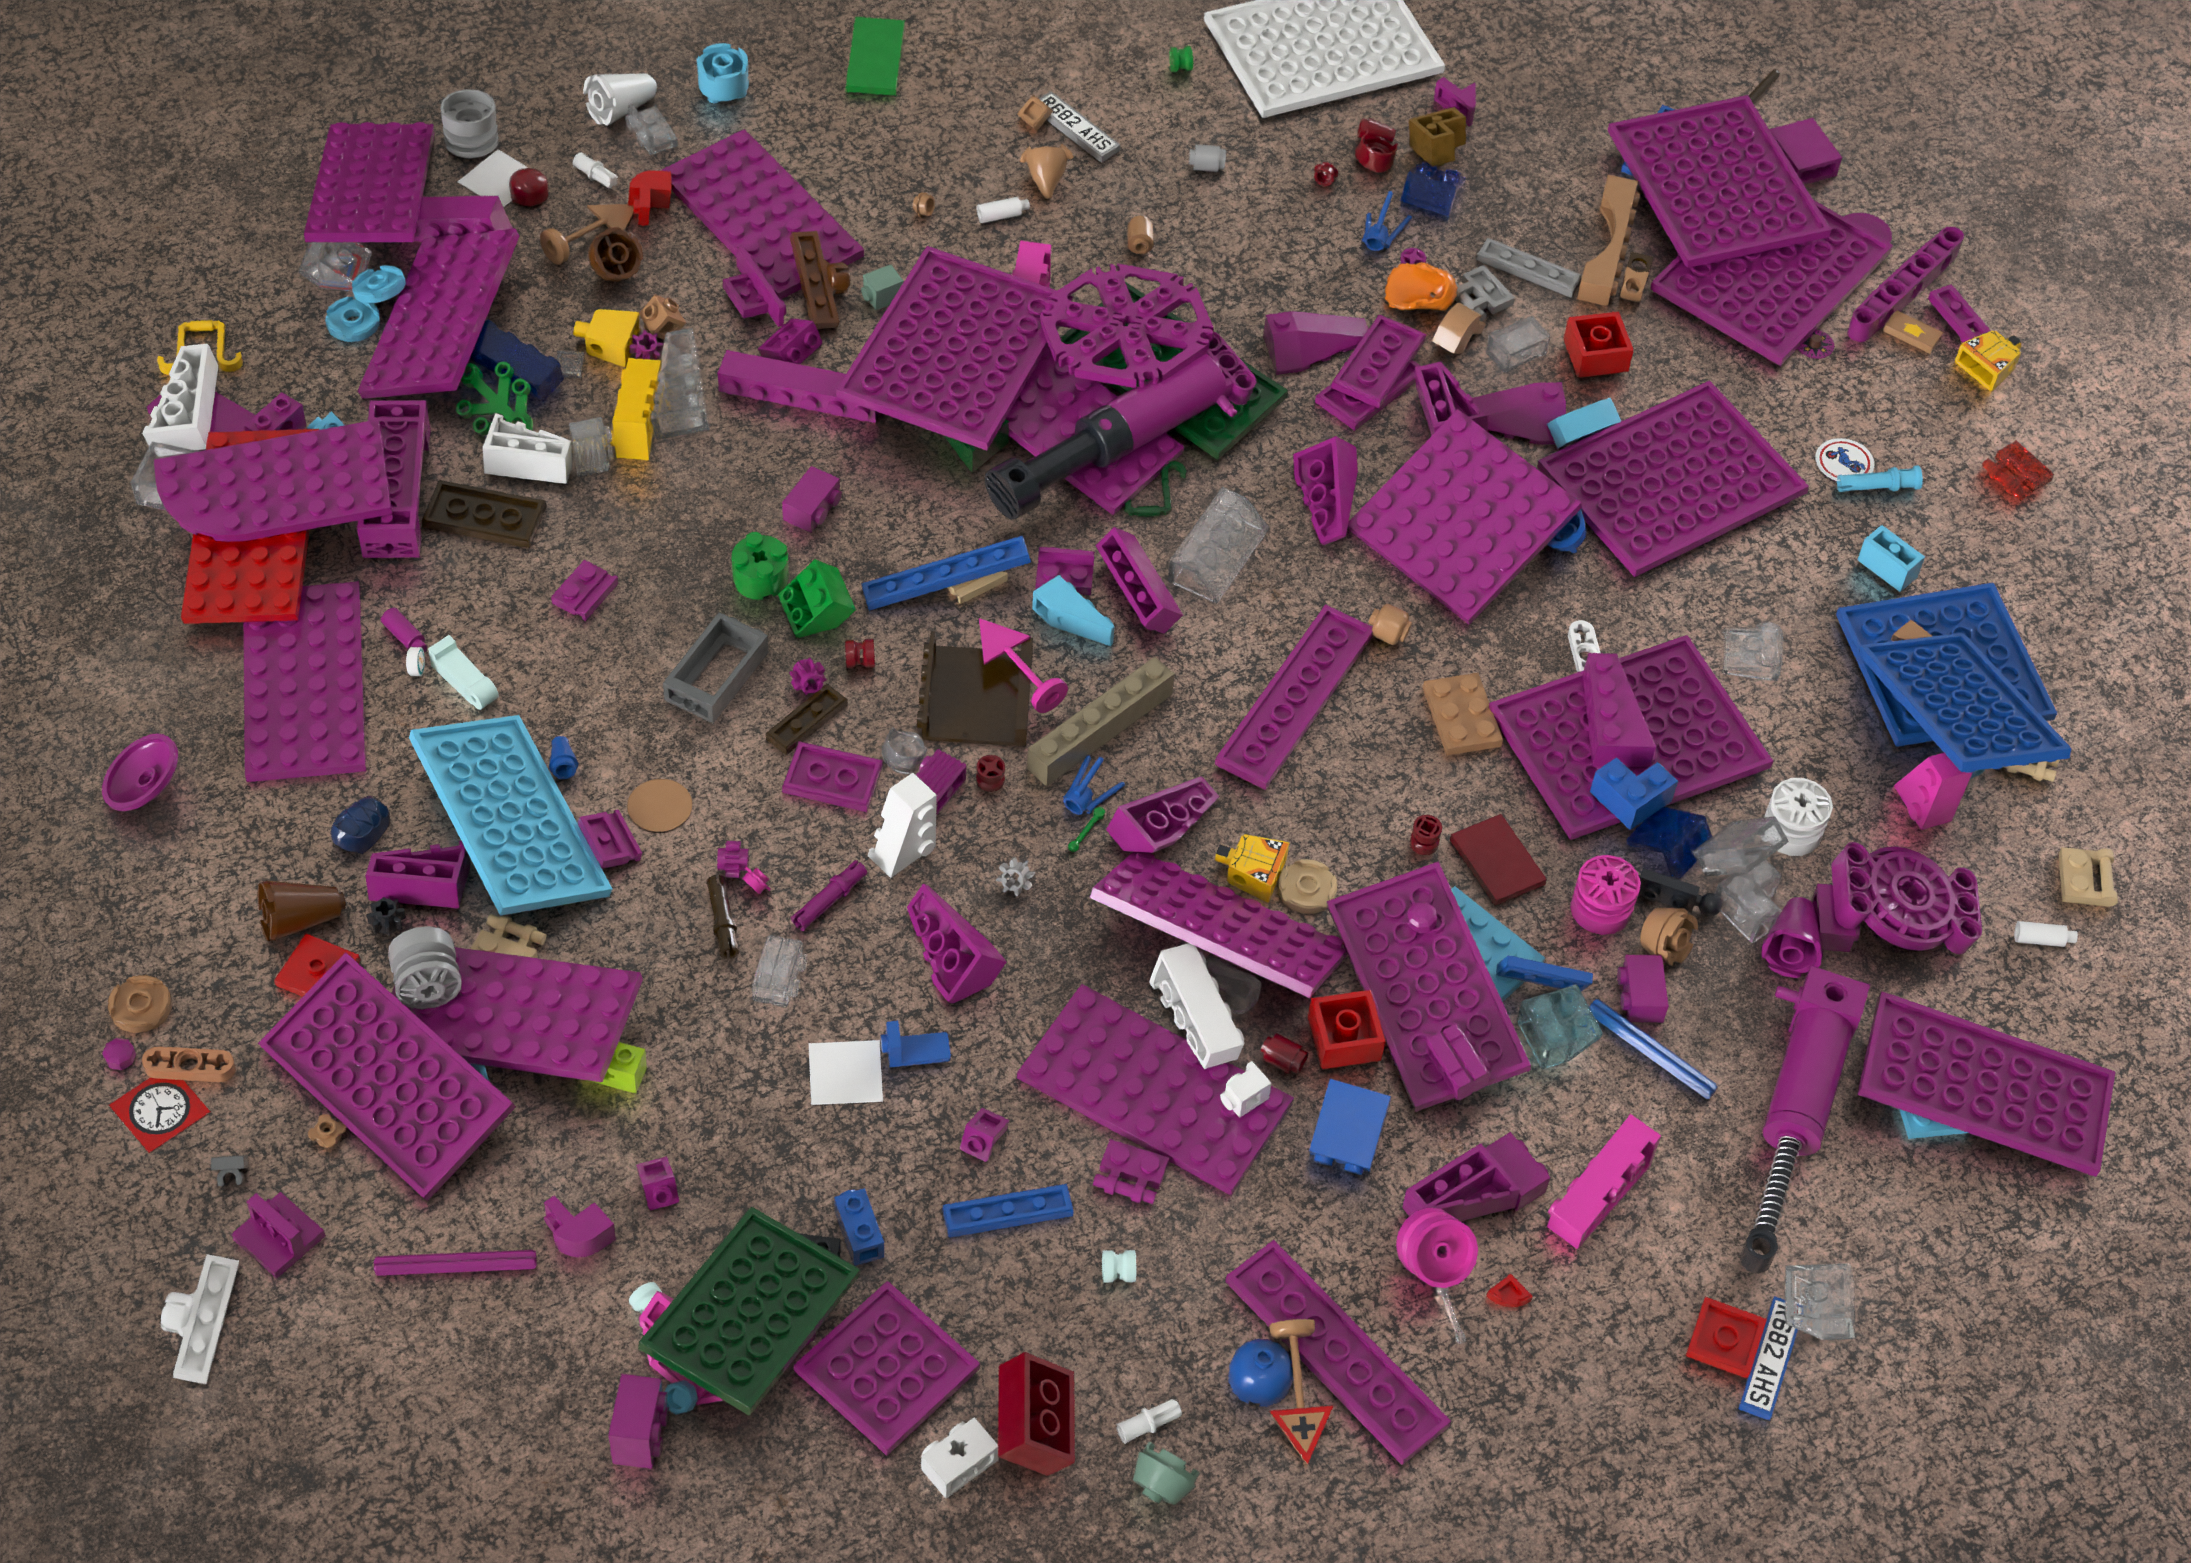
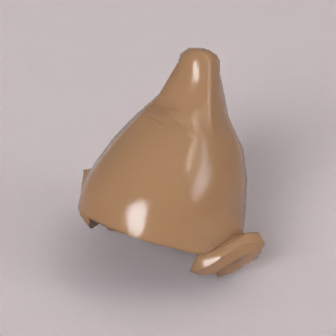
M1061 144L1060 148L1039 147L1032 150L1029 146L1022 153L1020 162H1027L1030 174L1043 197L1051 199L1057 184L1066 170L1068 159L1071 160L1074 156L1063 144Z

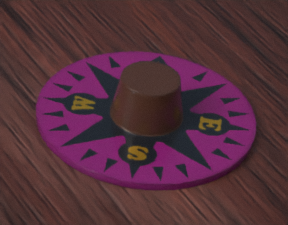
M1815 330L1798 350L1807 357L1821 359L1831 355L1835 346L1833 339L1828 334Z

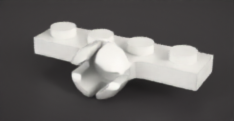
M207 1254L197 1290L189 1295L171 1292L165 1300L167 1303L161 1315V1328L163 1331L178 1333L183 1337L173 1378L207 1384L238 1271V1260Z

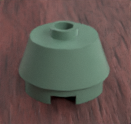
M1148 1442L1143 1452L1138 1453L1133 1481L1144 1488L1142 1494L1159 1504L1161 1500H1164L1172 1505H1176L1196 1488L1194 1483L1199 1477L1200 1472L1193 1469L1189 1473L1185 1470L1187 1462L1163 1448L1159 1454L1153 1451L1155 1445Z

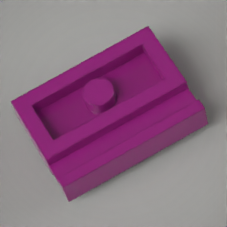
M583 560L551 596L552 604L573 615L578 614L586 621L619 584L618 576H611L606 570Z
M619 809L614 810V813L611 814L602 812L579 817L577 824L602 869L628 864L629 860L635 859L636 862L640 861L642 851Z

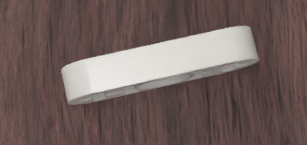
M1578 620L1570 625L1568 639L1576 670L1580 672L1584 670L1586 661L1581 659L1579 654L1582 652L1600 653L1594 627L1587 621ZM1577 630H1582V633L1586 634L1585 643H1581V636L1577 633Z

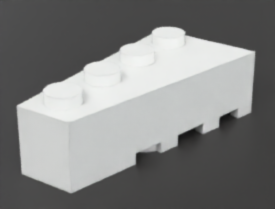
M1190 943L1161 951L1149 983L1153 989L1160 988L1163 993L1160 1000L1165 1008L1172 1007L1174 1010V1022L1178 1029H1186L1187 1043L1203 1068L1207 1069L1237 1060L1244 1046V1037L1241 1030L1236 1028L1232 1021L1230 1007L1227 1003L1223 1002L1216 979L1210 976L1206 968V959L1203 953L1199 952L1197 947Z

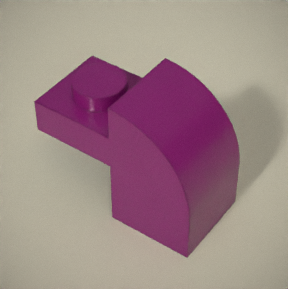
M555 1195L544 1202L546 1213L544 1221L553 1232L555 1247L560 1252L572 1257H587L601 1251L616 1240L614 1223L595 1202L574 1217Z

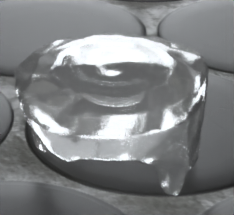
M894 727L889 731L881 746L884 762L891 770L900 774H910L919 770L920 764L926 757L928 750L919 734L896 731Z

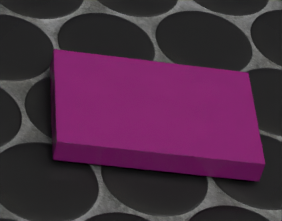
M799 741L782 785V793L867 812L883 768V760Z

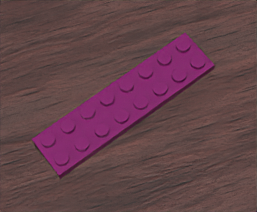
M1325 604L1217 755L1215 765L1266 790L1373 637L1372 626Z
M1274 1239L1226 1275L1225 1282L1268 1327L1272 1323L1286 1320H1314L1315 1332L1310 1336L1298 1338L1300 1360L1401 1465H1404L1450 1427L1451 1420ZM1281 1339L1290 1349V1339Z

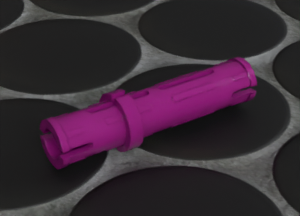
M854 860L843 872L830 878V883L791 916L792 923L798 929L800 928L801 931H805L812 922L819 918L841 897H846L850 893V889L868 874L865 866L861 862L859 863L858 860Z

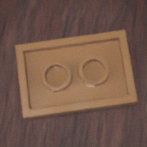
M1479 673L1424 681L1423 691L1446 756L1502 747L1503 738L1494 714L1488 707L1489 700Z

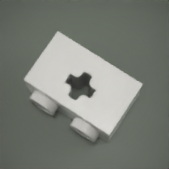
M974 1417L967 1423L961 1422L950 1431L949 1436L941 1442L934 1441L929 1444L923 1451V1455H921V1470L942 1495L948 1498L998 1461V1444Z

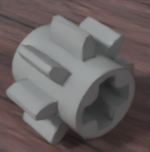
M1013 857L1010 860V866L1006 863L1000 865L999 869L1004 873L999 875L996 881L1002 882L1004 893L1010 890L1014 891V894L1018 896L1022 891V887L1025 890H1029L1032 887V883L1028 879L1032 878L1035 872L1029 870L1027 866L1028 860L1022 863L1017 862V858ZM1014 872L1019 875L1017 881L1012 878Z

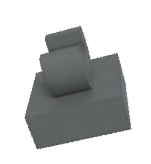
M248 1155L211 1158V1171L221 1170L217 1176L219 1186H225V1176L229 1172L236 1176V1185L243 1183L244 1175L240 1169L249 1168Z

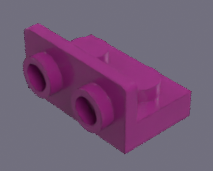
M791 318L758 348L761 357L801 364L823 342L814 321Z
M1039 547L1035 590L1060 575L1066 582L1073 584L1079 594L1091 595L1095 552L1081 549Z

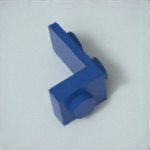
M886 1022V1034H881L882 1053H888L890 1068L949 1062L951 1060L949 1039L946 1032L900 1036L899 1022Z

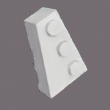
M911 773L890 788L881 814L885 819L882 829H876L874 835L878 839L876 847L869 849L867 855L890 878L921 856L929 855L936 846L937 795L914 773Z

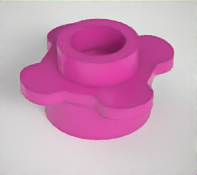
M747 866L744 868L748 872L742 879L758 894H761L765 888L769 891L771 890L766 884L770 879L757 867L753 871Z

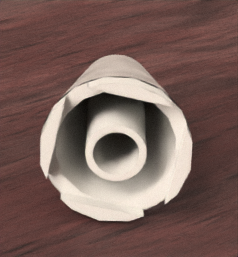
M595 74L589 76L584 83L583 92L584 95L588 94L589 98L586 107L597 124L610 125L654 98L657 84L648 74Z

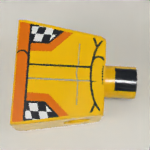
M1992 330L1963 342L1959 348L1955 363L1992 392L2016 368L2021 355L2019 350L2021 348V341L2014 335L2006 339L1997 331Z
M1245 834L1241 836L1236 849L1220 844L1215 861L1229 866L1227 876L1229 884L1269 903L1287 861L1290 843Z

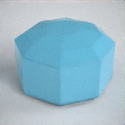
M686 1380L671 1383L664 1391L668 1393L666 1406L675 1415L693 1410L698 1400L695 1386Z

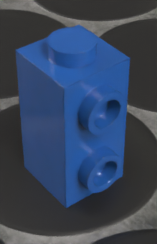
M865 1188L857 1191L847 1190L834 1197L835 1215L853 1266L884 1258V1240Z

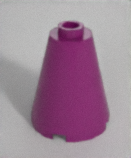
M1794 897L1787 901L1762 944V958L1766 959L1768 967L1772 971L1782 976L1798 978L1801 977L1802 973L1809 972L1810 966L1818 968L1821 965L1823 950L1816 909L1809 899L1803 897Z

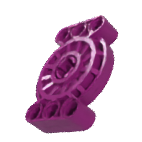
M1857 842L1848 843L1832 861L1835 918L1843 928L1853 930L1864 920L1875 933L1893 945L1909 950L1922 951L1933 949L1944 943L1955 954L1966 953L1982 935L1978 883L1974 873L1967 868H1956L1948 876L1933 860L1914 850L1891 846L1880 848L1869 854L1866 848Z

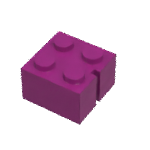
M621 1374L608 1434L613 1464L653 1469L655 1457L661 1456L663 1437H660L661 1426H667L669 1407L666 1406L668 1393L663 1392L660 1378Z

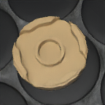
M1301 859L1282 870L1278 880V894L1283 903L1291 910L1302 914H1315L1326 910V901L1336 897L1337 879L1325 864L1315 860Z

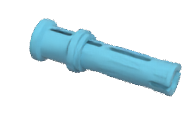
M1915 465L1911 469L1891 467L1887 472L1841 474L1837 476V479L1840 480L1837 481L1839 492L1888 488L1894 492L1898 491L1899 488L1911 487L1919 490L1923 483L1922 470L1919 465Z

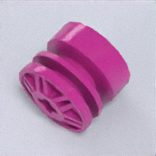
M1601 855L1587 860L1580 868L1570 905L1572 916L1576 922L1587 931L1600 935L1615 934L1624 929L1631 920L1640 890L1641 881L1638 872L1629 862L1616 856Z

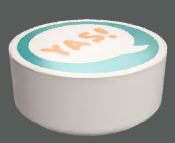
M410 647L408 649L406 667L410 676L423 675L425 656L422 647Z

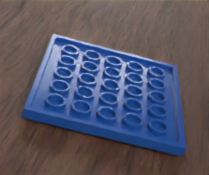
M1994 582L1840 607L1837 610V619L1896 747L1934 740L1859 656L1860 645L1891 642L1893 634L1909 620L1914 621L1932 636L1964 633L2046 721L2055 720L2057 711Z

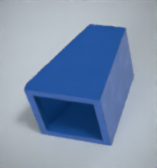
M1330 1079L1309 1149L1310 1155L1315 1156L1314 1161L1328 1166H1332L1333 1161L1345 1165L1344 1170L1362 1175L1363 1170L1370 1172L1390 1108L1391 1096Z

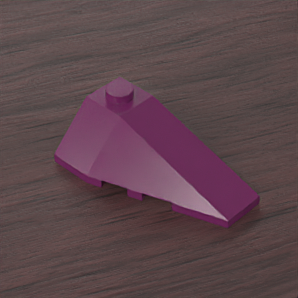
M1288 311L1267 314L1265 316L1263 338L1276 375L1302 372L1309 369L1310 364L1319 360L1325 362L1335 353L1340 351L1347 352L1356 348L1369 328L1365 318Z
M922 884L907 906L916 935L922 938L926 950L923 952L924 958L930 962L934 973L931 975L933 983L944 998L953 1004L991 986L1007 961L981 933L928 885Z

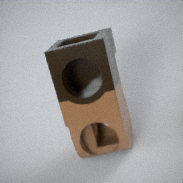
M1635 252L1630 253L1620 298L1641 302L1654 257ZM1641 261L1646 265V268L1633 266L1632 263Z

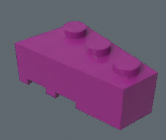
M1480 1143L1406 1189L1402 1208L1409 1217L1422 1209L1437 1208L1451 1214L1459 1221H1464L1515 1208L1521 1189Z

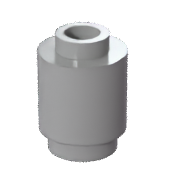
M1195 144V149H1190L1189 165H1193V170L1218 172V169H1225L1226 149H1220V146Z

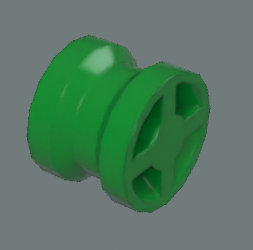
M1185 46L1183 49L1170 47L1169 62L1172 73L1178 72L1180 69H1185L1186 71L1193 70L1194 60L1191 46Z

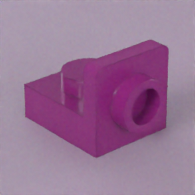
M982 1107L966 1124L960 1149L985 1162L988 1161L993 1145L1007 1131L1010 1120Z
M667 1156L636 1164L649 1210L679 1202L675 1177Z

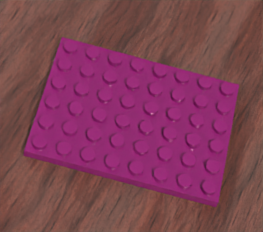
M1748 95L1609 123V135L1635 180L1638 181V185L1686 268L1830 237L1831 228Z
M1813 200L1831 228L1830 237L1686 268L1681 257L1678 255L1651 282L1650 290L1781 366L1891 253L1893 245Z
M926 246L836 389V397L987 451L1049 346L1040 323L1041 310L1045 309L1047 297L1057 290ZM1070 295L1068 297V300L1073 302L1074 296Z
M1710 380L1538 460L1537 464L1540 472L1582 503L1581 510L1585 522L1634 577L1807 494L1809 485Z
M1688 635L1619 658L1656 745L1651 766L1657 762L1660 763L1678 780L1672 802L1667 805L1772 767V758ZM1583 671L1489 703L1488 707L1494 714L1499 729L1570 840L1621 822L1590 793L1595 772L1603 766H1592ZM1650 767L1628 768L1638 776Z

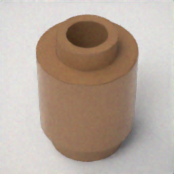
M1145 216L1132 218L1127 226L1128 248L1136 254L1148 253L1154 246L1153 224Z

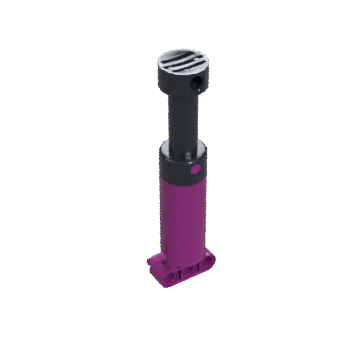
M1214 332L1206 354L1163 382L1160 377L1157 384H1154L1149 379L1144 382V387L1141 388L1138 385L1136 388L1127 391L1081 417L1075 424L1074 435L1025 463L1017 458H1009L988 470L985 474V485L990 499L997 510L1010 520L1017 519L1038 507L1041 503L1040 492L1090 463L1100 468L1107 467L1217 403L1230 417H1234L1237 411L1232 403L1243 405L1249 401L1256 384V378L1217 332Z

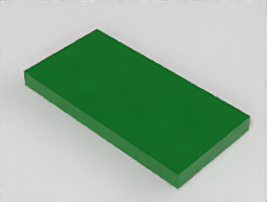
M855 17L846 92L896 96L905 20Z

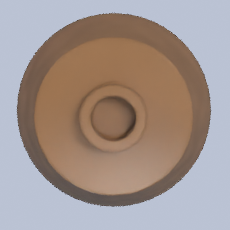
M1656 908L1648 915L1643 924L1640 935L1641 946L1650 955H1662L1663 965L1669 964L1673 966L1675 961L1682 963L1693 948L1694 944L1690 943L1689 940L1692 929L1698 930L1697 919L1688 914L1687 910L1683 908Z

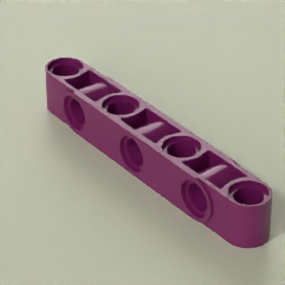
M1949 226L1943 228L1934 238L1927 241L1854 310L1848 327V336L1856 342H1865L1878 330L1885 327L1888 320L1897 310L1901 312L1957 258L1964 239L1963 232L1959 228Z

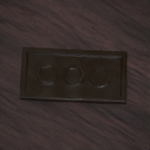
M438 480L421 523L423 528L530 548L547 506L545 500Z

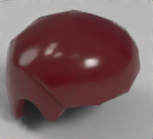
M524 168L517 170L510 176L509 190L513 202L522 206H535L543 203L548 198L547 178L538 169Z

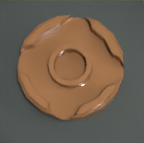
M148 975L132 976L126 979L127 982L122 985L118 984L113 988L108 998V1011L114 1024L124 1031L141 1033L155 1029L168 1018L172 1010L171 994L163 982L156 977Z

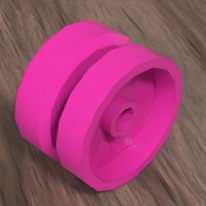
M1426 1208L1416 1211L1404 1221L1398 1231L1396 1249L1399 1260L1407 1270L1432 1287L1448 1288L1457 1285L1470 1275L1476 1265L1478 1245L1475 1235L1467 1225L1442 1209Z

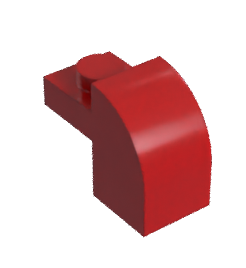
M650 170L641 172L633 177L629 185L628 206H633V214H638V225L649 226L650 207L670 209L671 171Z

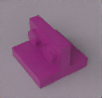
M281 1192L273 1199H267L266 1201L257 1193L249 1198L246 1203L251 1217L231 1234L233 1241L276 1279L326 1236L324 1230Z

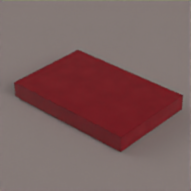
M1502 814L1451 834V843L1494 906L1546 885V877Z

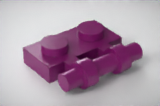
M1110 1139L1099 1171L1107 1173L1109 1176L1096 1174L1093 1186L1104 1189V1193L1111 1195L1118 1193L1131 1197V1201L1139 1204L1141 1201L1154 1204L1157 1192L1146 1188L1148 1186L1160 1189L1169 1164V1157ZM1123 1178L1132 1182H1136V1184L1132 1185L1129 1183H1125L1119 1181V1179Z

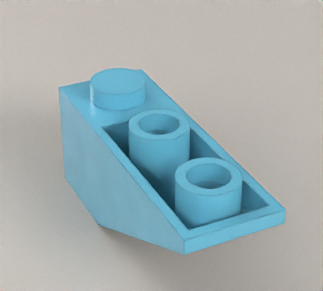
M1060 575L1033 591L1032 609L1051 627L1108 646L1113 644L1115 626L1112 621L1099 613L1090 600L1084 599L1076 591L1073 584L1066 582Z

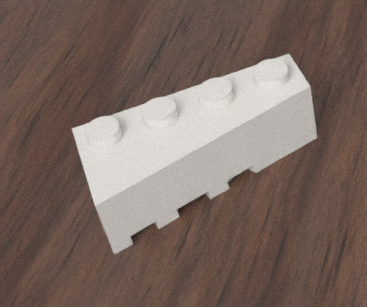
M208 344L181 346L169 372L171 378L168 384L164 385L161 390L162 398L158 407L154 406L151 413V423L149 426H145L142 433L153 455L206 449L218 372L217 361Z

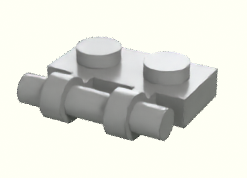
M1484 265L1463 274L1461 281L1463 284L1458 285L1456 283L1458 288L1455 301L1461 302L1466 307L1481 314L1480 321H1483L1487 316L1483 311L1485 308L1493 315L1514 305L1515 297ZM1473 293L1477 299L1472 300L1469 295Z

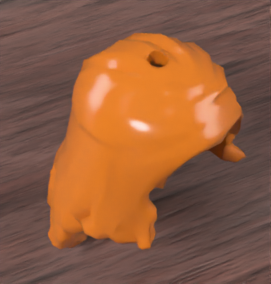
M1422 262L1417 264L1405 263L1399 264L1398 267L1392 269L1391 274L1387 278L1385 286L1386 295L1384 298L1389 303L1390 308L1399 310L1434 309L1445 311L1455 301L1458 287L1453 275L1443 269Z

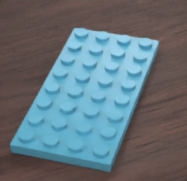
M519 715L411 730L409 739L500 916L610 897L612 887Z

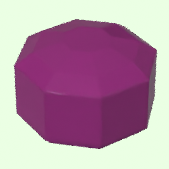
M1427 902L1414 903L1408 910L1409 927L1417 933L1430 932L1437 924L1436 909Z
M115 1038L106 1043L102 1055L110 1069L122 1071L133 1065L136 1052L128 1039Z

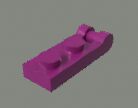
M1952 284L1930 292L1928 300L1959 335L1961 343L1990 332L1989 327Z

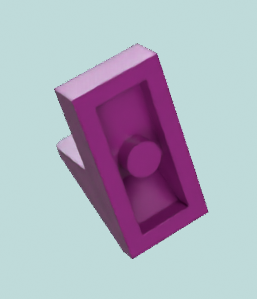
M1445 77L1439 79L1436 82L1433 100L1445 109L1455 107L1466 117V125L1471 126L1476 108V83L1474 82L1461 90Z

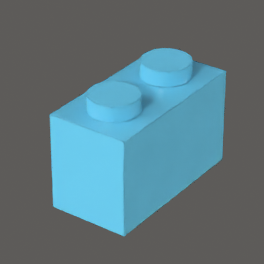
M1881 525L1864 539L1857 560L1901 592L1917 579L1925 556Z

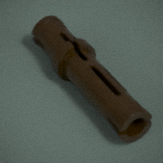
M713 875L706 880L715 922L713 933L718 938L720 956L727 959L726 951L728 950L729 957L732 959L739 955L735 935L737 924L732 919L725 877L719 875V883L717 884L716 875Z

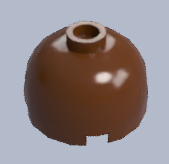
M619 227L604 230L594 238L589 246L588 258L590 266L598 276L611 282L623 281L632 277L639 271L641 261L643 260L642 246L636 236L631 232L627 233L621 230L622 228Z

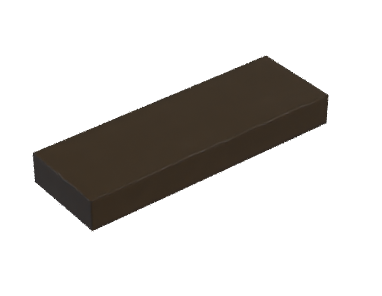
M825 684L819 691L815 692L766 732V740L785 755H788L797 747L799 741L804 742L848 705V699L829 684Z

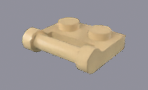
M2061 847L2058 855L2062 902L2106 907L2116 905L2118 903V895L2114 891L2112 874L2114 852L2107 848L2093 851ZM2092 864L2100 866L2101 892L2094 891Z

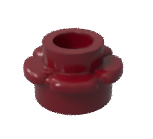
M1322 162V164H1317L1314 167V179L1322 186L1331 185L1338 177L1337 168L1329 162Z

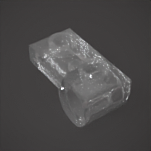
M1209 954L1206 958V968L1210 976L1216 979L1219 989L1226 992L1225 1003L1229 1005L1233 1013L1242 1014L1247 1012L1258 1001L1262 982L1258 981L1252 974L1243 973L1232 967L1227 961L1217 959Z

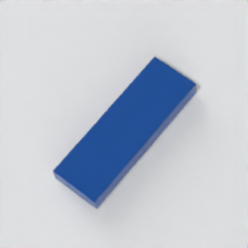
M1510 955L1500 961L1496 967V975L1577 993L1582 992L1593 981V973Z

